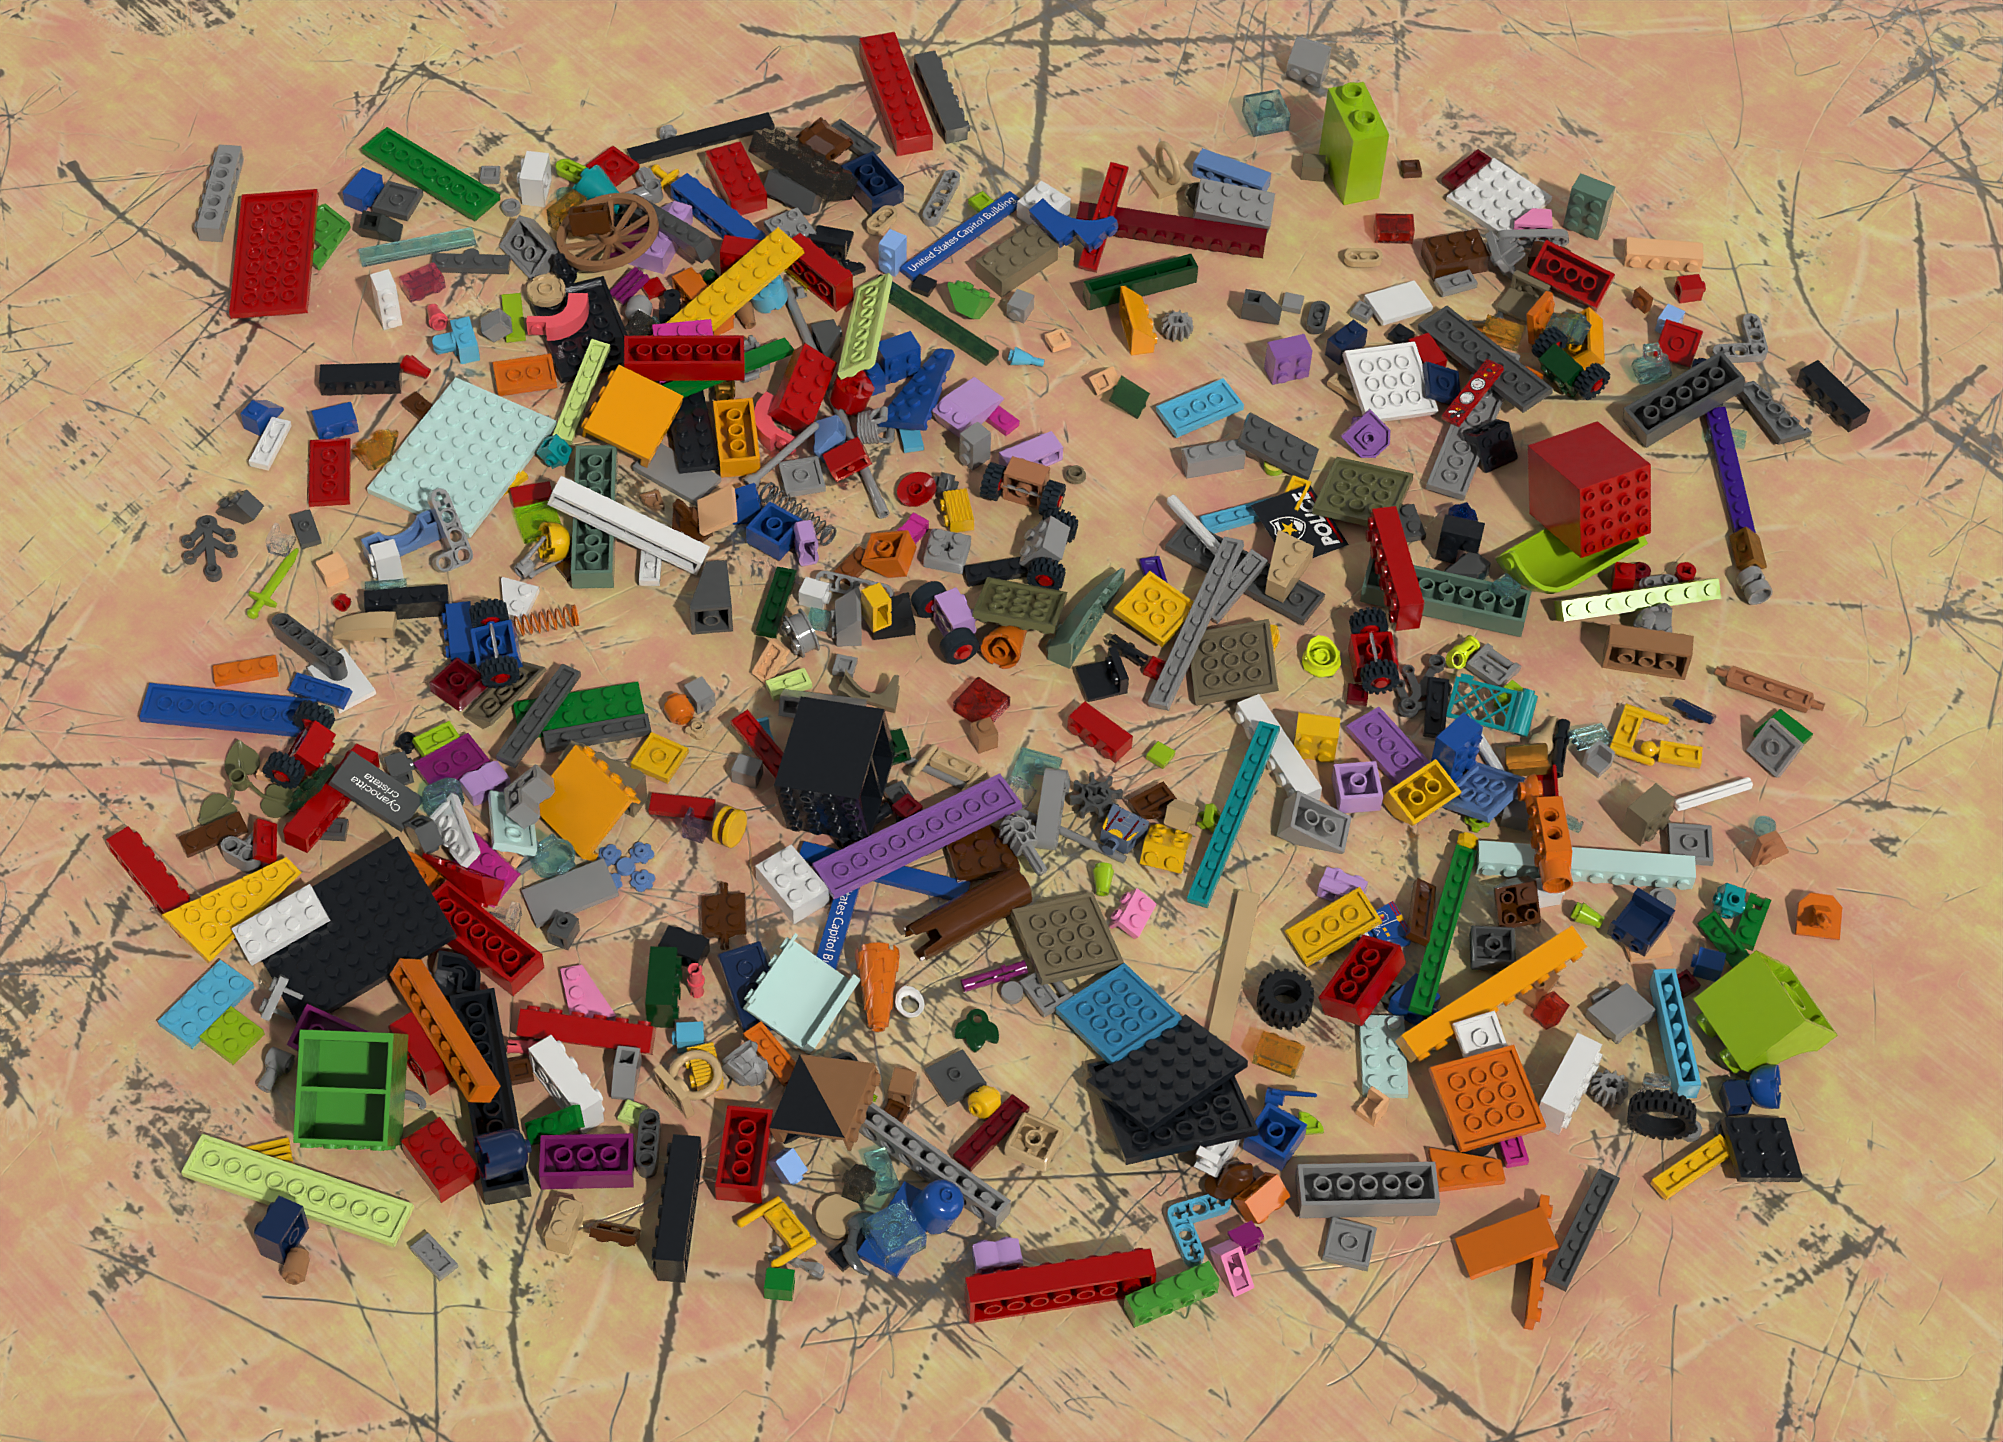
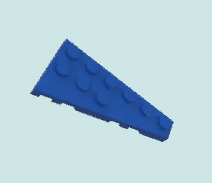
M939 348L933 352L887 407L888 420L879 423V427L927 430V421L931 420V411L936 407L942 391L941 385L947 378L945 374L950 370L955 358L953 350Z

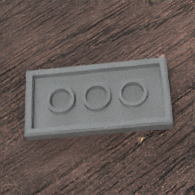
M662 443L658 447L648 468L640 465L641 459L633 465V471L697 507V500L708 496L721 482V476L712 471L679 474L675 451Z
M604 858L522 890L537 928L552 923L558 911L575 914L619 896Z

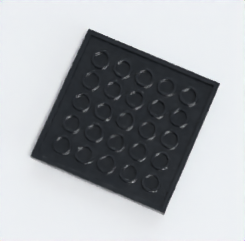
M1105 1060L1087 1064L1090 1077L1109 1064ZM1235 1076L1150 1134L1145 1133L1099 1097L1125 1165L1199 1149L1200 1146L1208 1147L1258 1135V1127Z

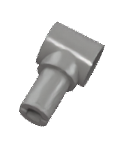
M272 1047L266 1055V1071L257 1085L258 1088L269 1093L278 1076L280 1077L283 1073L287 1074L290 1072L295 1062V1055Z

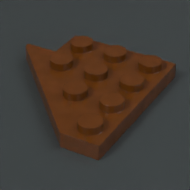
M989 824L945 846L957 883L992 878L1010 867H1014L1020 872L1021 867L1018 858L1010 849L1009 844H1003V839L999 838L1000 831L998 828Z

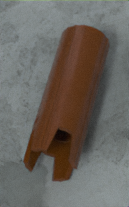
M1010 867L904 927L905 937L926 932L930 940L917 949L914 954L920 961L928 960L1011 915L1012 909L1029 905L1033 898L1032 890L1025 876L1018 869Z

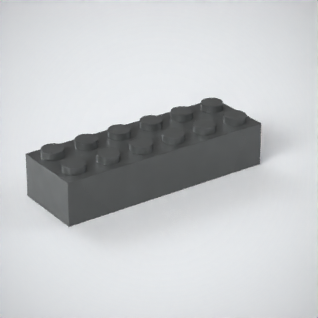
M1720 351L1624 407L1623 422L1647 448L1743 392L1745 377L1726 355Z

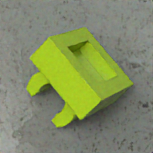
M1213 803L1205 804V811L1198 813V816L1203 821H1198L1197 825L1200 829L1208 828L1213 834L1221 812Z

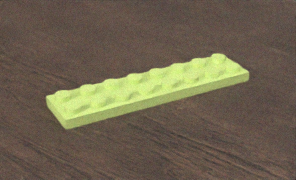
M889 272L856 288L837 373L841 380L846 377H853L857 372L864 369L868 370L875 365L893 280Z

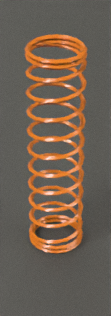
M575 604L571 605L570 617L567 607L564 606L563 619L559 609L555 608V621L551 611L548 609L546 613L547 624L544 615L541 611H539L538 613V623L534 613L531 612L530 625L526 615L523 614L522 628L518 617L515 615L514 627L516 629L517 620L521 634L524 637L525 618L529 632L532 635L533 615L537 630L539 633H541V613L547 632H549V613L554 628L557 631L558 611L562 626L565 629V609L569 617L571 626L574 627L575 624V626L577 627L579 626L577 608Z

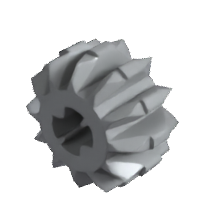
M1172 310L1170 313H1165L1164 318L1161 320L1162 334L1166 336V339L1172 338L1173 342L1175 340L1182 342L1184 338L1188 339L1193 332L1192 317H1189L1188 312L1182 313L1181 310L1178 312Z
M1607 1069L1603 1073L1598 1072L1590 1084V1093L1595 1096V1102L1601 1101L1603 1107L1609 1104L1611 1108L1615 1107L1616 1104L1621 1105L1629 1093V1084L1624 1081V1075L1618 1076L1616 1070L1613 1073H1610Z

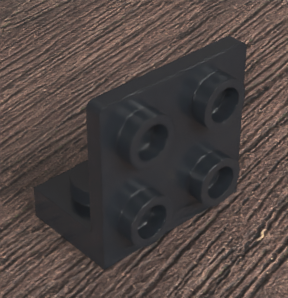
M817 225L816 234L809 233L808 238L817 247L822 248L831 258L840 261L846 260L854 236L853 231Z
M1495 419L1464 433L1465 441L1474 443L1477 446L1482 469L1485 473L1518 459L1509 422Z
M1116 646L1108 648V655L1105 657V661L1076 667L1078 679L1088 702L1128 693L1129 677Z

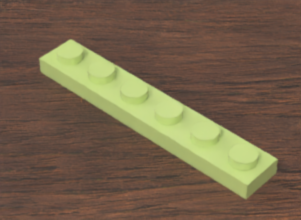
M591 339L553 433V435L557 434L569 445L573 443L610 351V344Z

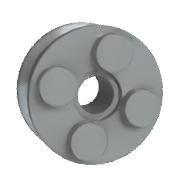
M801 608L798 609V613L790 617L783 616L784 622L781 628L785 636L790 637L792 642L790 646L795 656L799 654L804 658L805 653L813 649L816 651L820 650L814 629Z

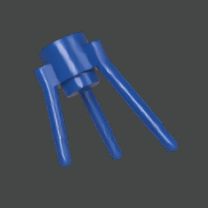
M1268 1087L1264 1104L1266 1105L1269 1102L1278 1108L1279 1105L1283 1106L1285 1096L1315 1098L1317 1094Z

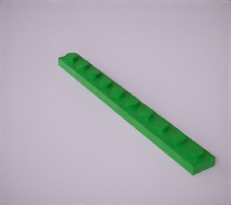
M1456 844L1432 925L1430 942L1425 949L1408 1011L1426 1017L1431 1015L1476 857V850Z

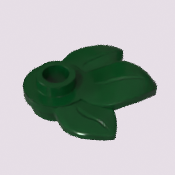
M973 1009L968 1013L965 1020L957 1024L955 1039L966 1038L968 1047L973 1053H976L982 1048L985 1041L997 1044L999 1041V1031L997 1026L989 1021L985 1011ZM979 1016L982 1021L976 1023L973 1018Z

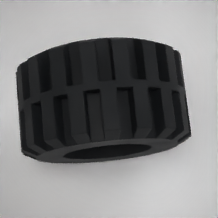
M1284 968V971L1277 969L1274 971V974L1268 973L1266 978H1263L1257 997L1258 1013L1262 1015V1020L1264 1022L1269 1021L1271 1027L1276 1025L1278 1026L1277 1029L1282 1030V1027L1292 1030V1026L1298 1028L1301 1026V1023L1304 1024L1311 1015L1314 1001V987H1311V981L1305 980L1306 976L1304 974L1299 975L1298 971L1293 970V972H1290L1286 968ZM1278 995H1288L1294 998L1296 1002L1285 1004L1279 1002L1275 997Z

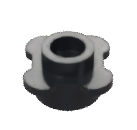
M411 732L402 733L399 739L395 741V746L405 751V754L412 753V750L415 748L412 742L415 735Z

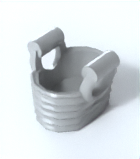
M886 406L858 413L857 436L863 444L894 442L895 429L878 426L879 423L888 420V408ZM886 432V438H881L878 434Z

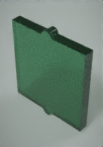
M1121 375L1117 384L1112 388L1113 393L1109 401L1138 419L1142 410L1146 407L1145 403L1150 393Z

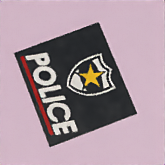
M1306 485L1251 505L1274 543L1277 532L1280 530L1314 546L1312 558L1349 545L1332 518L1312 514V508L1318 496L1311 486L1298 511L1295 510V507Z

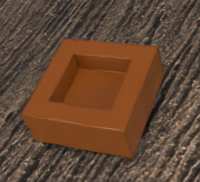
M1640 286L1634 290L1631 303L1646 314L1651 310L1653 297Z

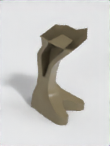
M845 669L844 677L839 679L840 686L838 687L837 696L867 699V704L885 709L887 712L896 713L900 689L898 685L899 675L892 677L884 692L876 694L862 689Z

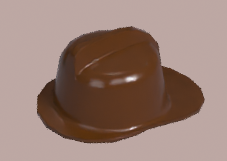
M1240 1161L1229 1162L1218 1177L1215 1178L1210 1175L1205 1180L1204 1187L1206 1192L1216 1199L1224 1200L1236 1197L1256 1180L1253 1176V1166L1251 1163L1245 1164Z

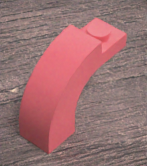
M568 293L567 306L556 315L527 316L528 335H546L547 341H555L576 333L583 327L588 318V293Z
M766 391L760 397L754 409L757 438L769 451H772L775 447L781 451L796 437L775 426L774 422L776 419L768 415L775 396Z

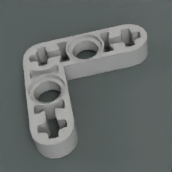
M1752 313L1744 315L1741 327L1746 343L1717 344L1712 350L1711 357L1722 351L1732 363L1764 361L1767 357L1768 346L1760 318ZM1756 335L1759 337V339L1754 340L1750 338V336ZM1735 351H1742L1744 355H1737Z

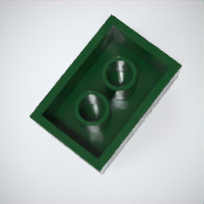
M650 946L645 1010L647 1021L651 1022V1026L674 1028L675 1019L679 1020L680 1007L678 1006V1001L681 1000L680 981L683 980L682 956H678L677 947Z

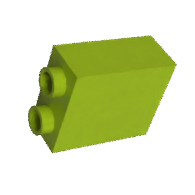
M1350 82L1343 86L1328 88L1319 154L1326 155L1325 163H1329L1328 173L1343 205L1379 199L1389 140L1388 130L1364 82Z

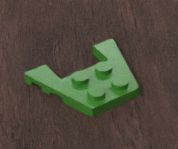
M327 204L318 206L314 243L319 247L313 253L312 264L317 270L322 269L351 228L350 223Z

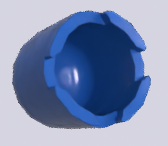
M936 1180L929 1183L915 1197L910 1208L911 1217L917 1227L921 1226L924 1230L929 1231V1234H941L947 1231L961 1214L964 1206V1197L960 1188L953 1182Z

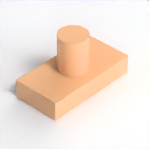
M771 638L751 673L766 685L765 681L774 678L778 670L787 664L786 657L790 650L776 638Z

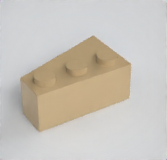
M1278 530L1267 577L1265 595L1283 603L1312 562L1314 546Z

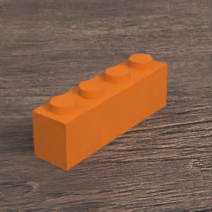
M692 267L672 276V287L680 292V299L686 305L710 286L703 281L701 274L696 273ZM734 314L713 331V335H721L733 329Z

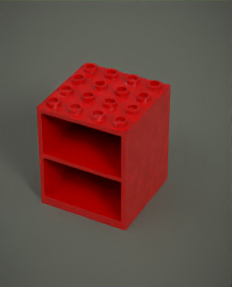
M1596 421L1528 445L1529 514L1580 558L1651 533V464L1601 423Z

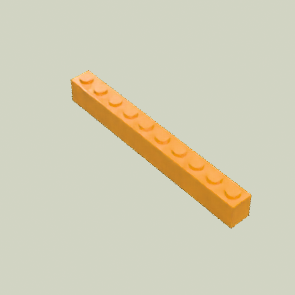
M1570 926L1411 1028L1395 1042L1410 1063L1417 1059L1419 1062L1423 1061L1431 1055L1429 1051L1434 1048L1436 1051L1440 1050L1448 1044L1446 1040L1451 1037L1454 1040L1456 1039L1452 1027L1453 1023L1494 1010L1497 1013L1500 1005L1508 1006L1516 1000L1515 996L1517 994L1525 995L1533 989L1532 985L1534 983L1542 984L1550 978L1548 974L1554 971L1557 974L1567 967L1565 963L1571 960L1574 963L1584 956L1582 952L1587 948V945L1575 928Z

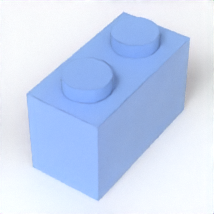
M889 229L878 244L879 270L884 273L889 272L890 275L896 277L900 267L907 262V236Z

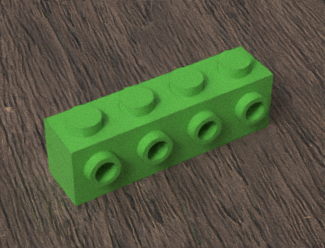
M1207 1261L1125 1296L1124 1310L1135 1328L1161 1316L1168 1315L1175 1310L1189 1306L1201 1299L1213 1296L1218 1293L1220 1280L1211 1263Z

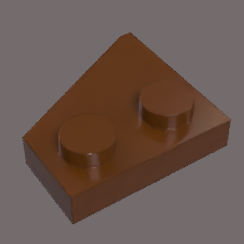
M1163 781L1129 799L1128 806L1135 815L1146 820L1165 818L1167 805L1177 798Z

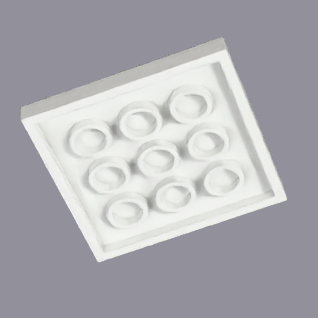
M1495 158L1446 197L1447 203L1489 231H1493L1494 234L1500 230H1513L1514 222L1532 208L1543 209L1552 200L1550 194Z
M1415 342L1347 350L1342 354L1362 415L1370 408L1382 422L1435 415L1439 411L1435 400L1426 398L1423 364Z

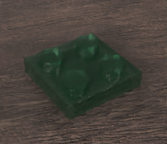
M328 763L323 768L321 766L316 768L311 774L312 777L308 778L306 776L299 783L298 786L300 788H297L290 795L292 800L287 807L294 812L321 791L336 768L331 763Z

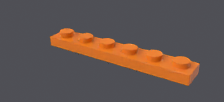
M1541 1194L1537 1208L1542 1206L1546 1217L1551 1219L1553 1205H1549L1550 1196ZM1548 1252L1531 1258L1524 1329L1533 1330L1535 1323L1540 1322L1542 1308H1538V1301L1543 1299L1544 1287H1540L1541 1280L1544 1281L1546 1267L1542 1266L1543 1259H1547Z

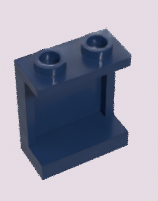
M1637 888L1629 904L1618 918L1610 923L1607 934L1615 941L1629 947L1633 952L1645 957L1672 922L1675 910L1642 889Z

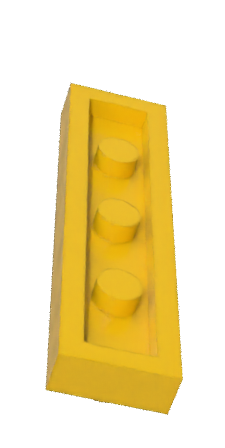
M1719 1134L1653 1178L1650 1184L1666 1201L1730 1157L1726 1140Z

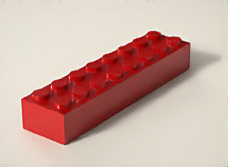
M889 32L859 38V54L896 156L933 150V133L896 33Z
M1135 1248L1132 1251L1123 1253L1115 1251L1104 1256L1090 1255L1085 1259H1066L1060 1263L1053 1264L1045 1262L1039 1266H1021L1009 1271L996 1270L993 1273L983 1275L975 1273L965 1277L964 1299L969 1324L1122 1300L1131 1293L1155 1284L1157 1273L1151 1248Z

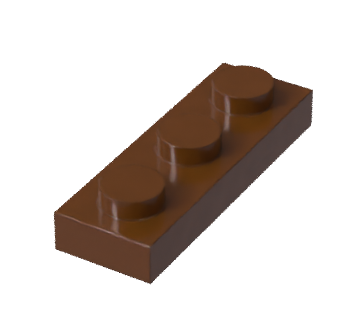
M240 811L183 834L178 839L187 858L220 845L226 837H239L248 833V828Z

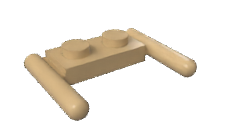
M932 744L911 769L910 775L917 777L926 764L930 763L931 767L966 782L967 784L961 790L962 792L977 785L987 770L984 767H977L978 764L941 747L938 749L936 745Z

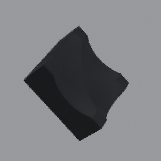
M909 592L890 597L892 600V625L874 632V640L916 634V624L912 613Z

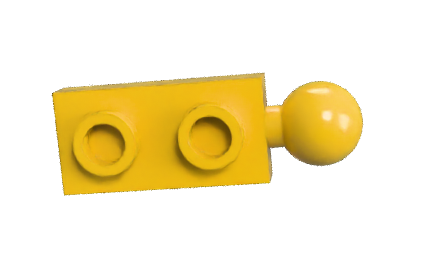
M1661 740L1659 747L1652 741H1645L1640 747V752L1644 756L1653 757L1658 755V762L1698 769L1701 767L1703 747Z

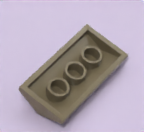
M522 661L523 667L519 668L520 679L516 683H512L511 686L505 685L504 688H501V686L489 688L463 716L482 729L493 725L547 671L546 668Z

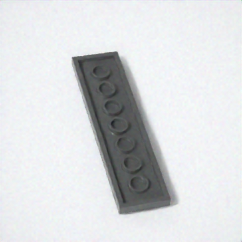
M1445 306L1418 324V330L1421 333H1430L1440 348L1473 374L1478 371L1486 359L1502 365L1504 371L1491 388L1522 413L1553 393V388L1449 306Z
M1185 523L1165 545L1166 551L1208 573L1215 558V555ZM1210 532L1221 544L1223 538ZM1242 550L1234 569L1249 552ZM1268 563L1244 594L1304 625L1323 602L1325 594L1299 580L1283 603L1265 595L1270 568Z

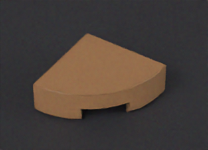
M659 489L639 494L640 501L646 507L656 510L665 509Z

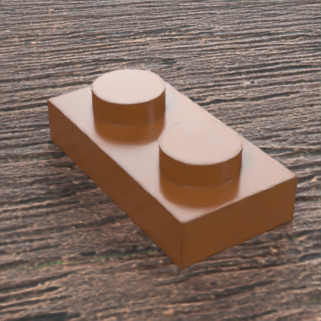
M858 546L834 572L859 577L867 569L861 564L865 549ZM844 578L841 580L842 582L850 586V581L848 579Z

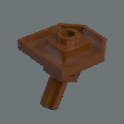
M676 499L672 504V529L702 543L710 538L713 532L705 536L700 534L698 507H688L684 501Z

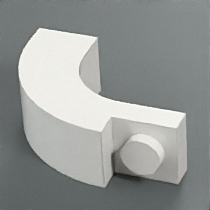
M1242 1139L1206 1148L1200 1146L1196 1153L1198 1159L1194 1167L1215 1178L1218 1177L1231 1160Z

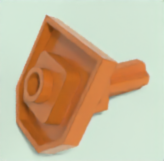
M1808 894L1797 905L1795 935L1840 940L1843 907L1833 895Z

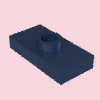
M1681 697L1675 699L1672 705L1686 712L1685 716L1695 721L1700 719L1708 724H1713L1717 717L1715 714Z

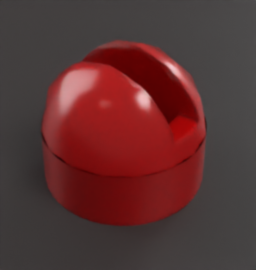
M344 593L339 594L333 600L334 607L341 612L347 611L352 602L351 598H348L347 594Z

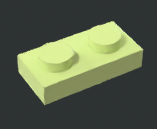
M805 668L765 681L773 701L780 699L784 689L805 691L812 688V682Z

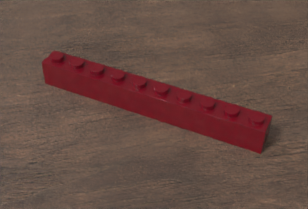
M1080 201L1076 219L1092 220L1097 204ZM1117 207L1114 215L1118 222L1117 232L1113 235L1115 237L1263 259L1268 229Z

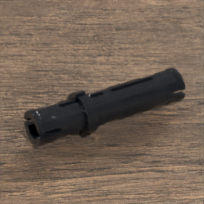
M1567 719L1557 720L1556 733L1553 736L1554 749L1551 769L1552 765H1556L1557 778L1563 777L1566 748L1570 742V721Z

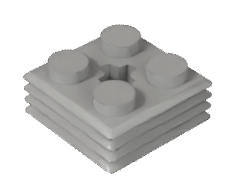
M933 528L923 557V567L963 574L971 546V536Z

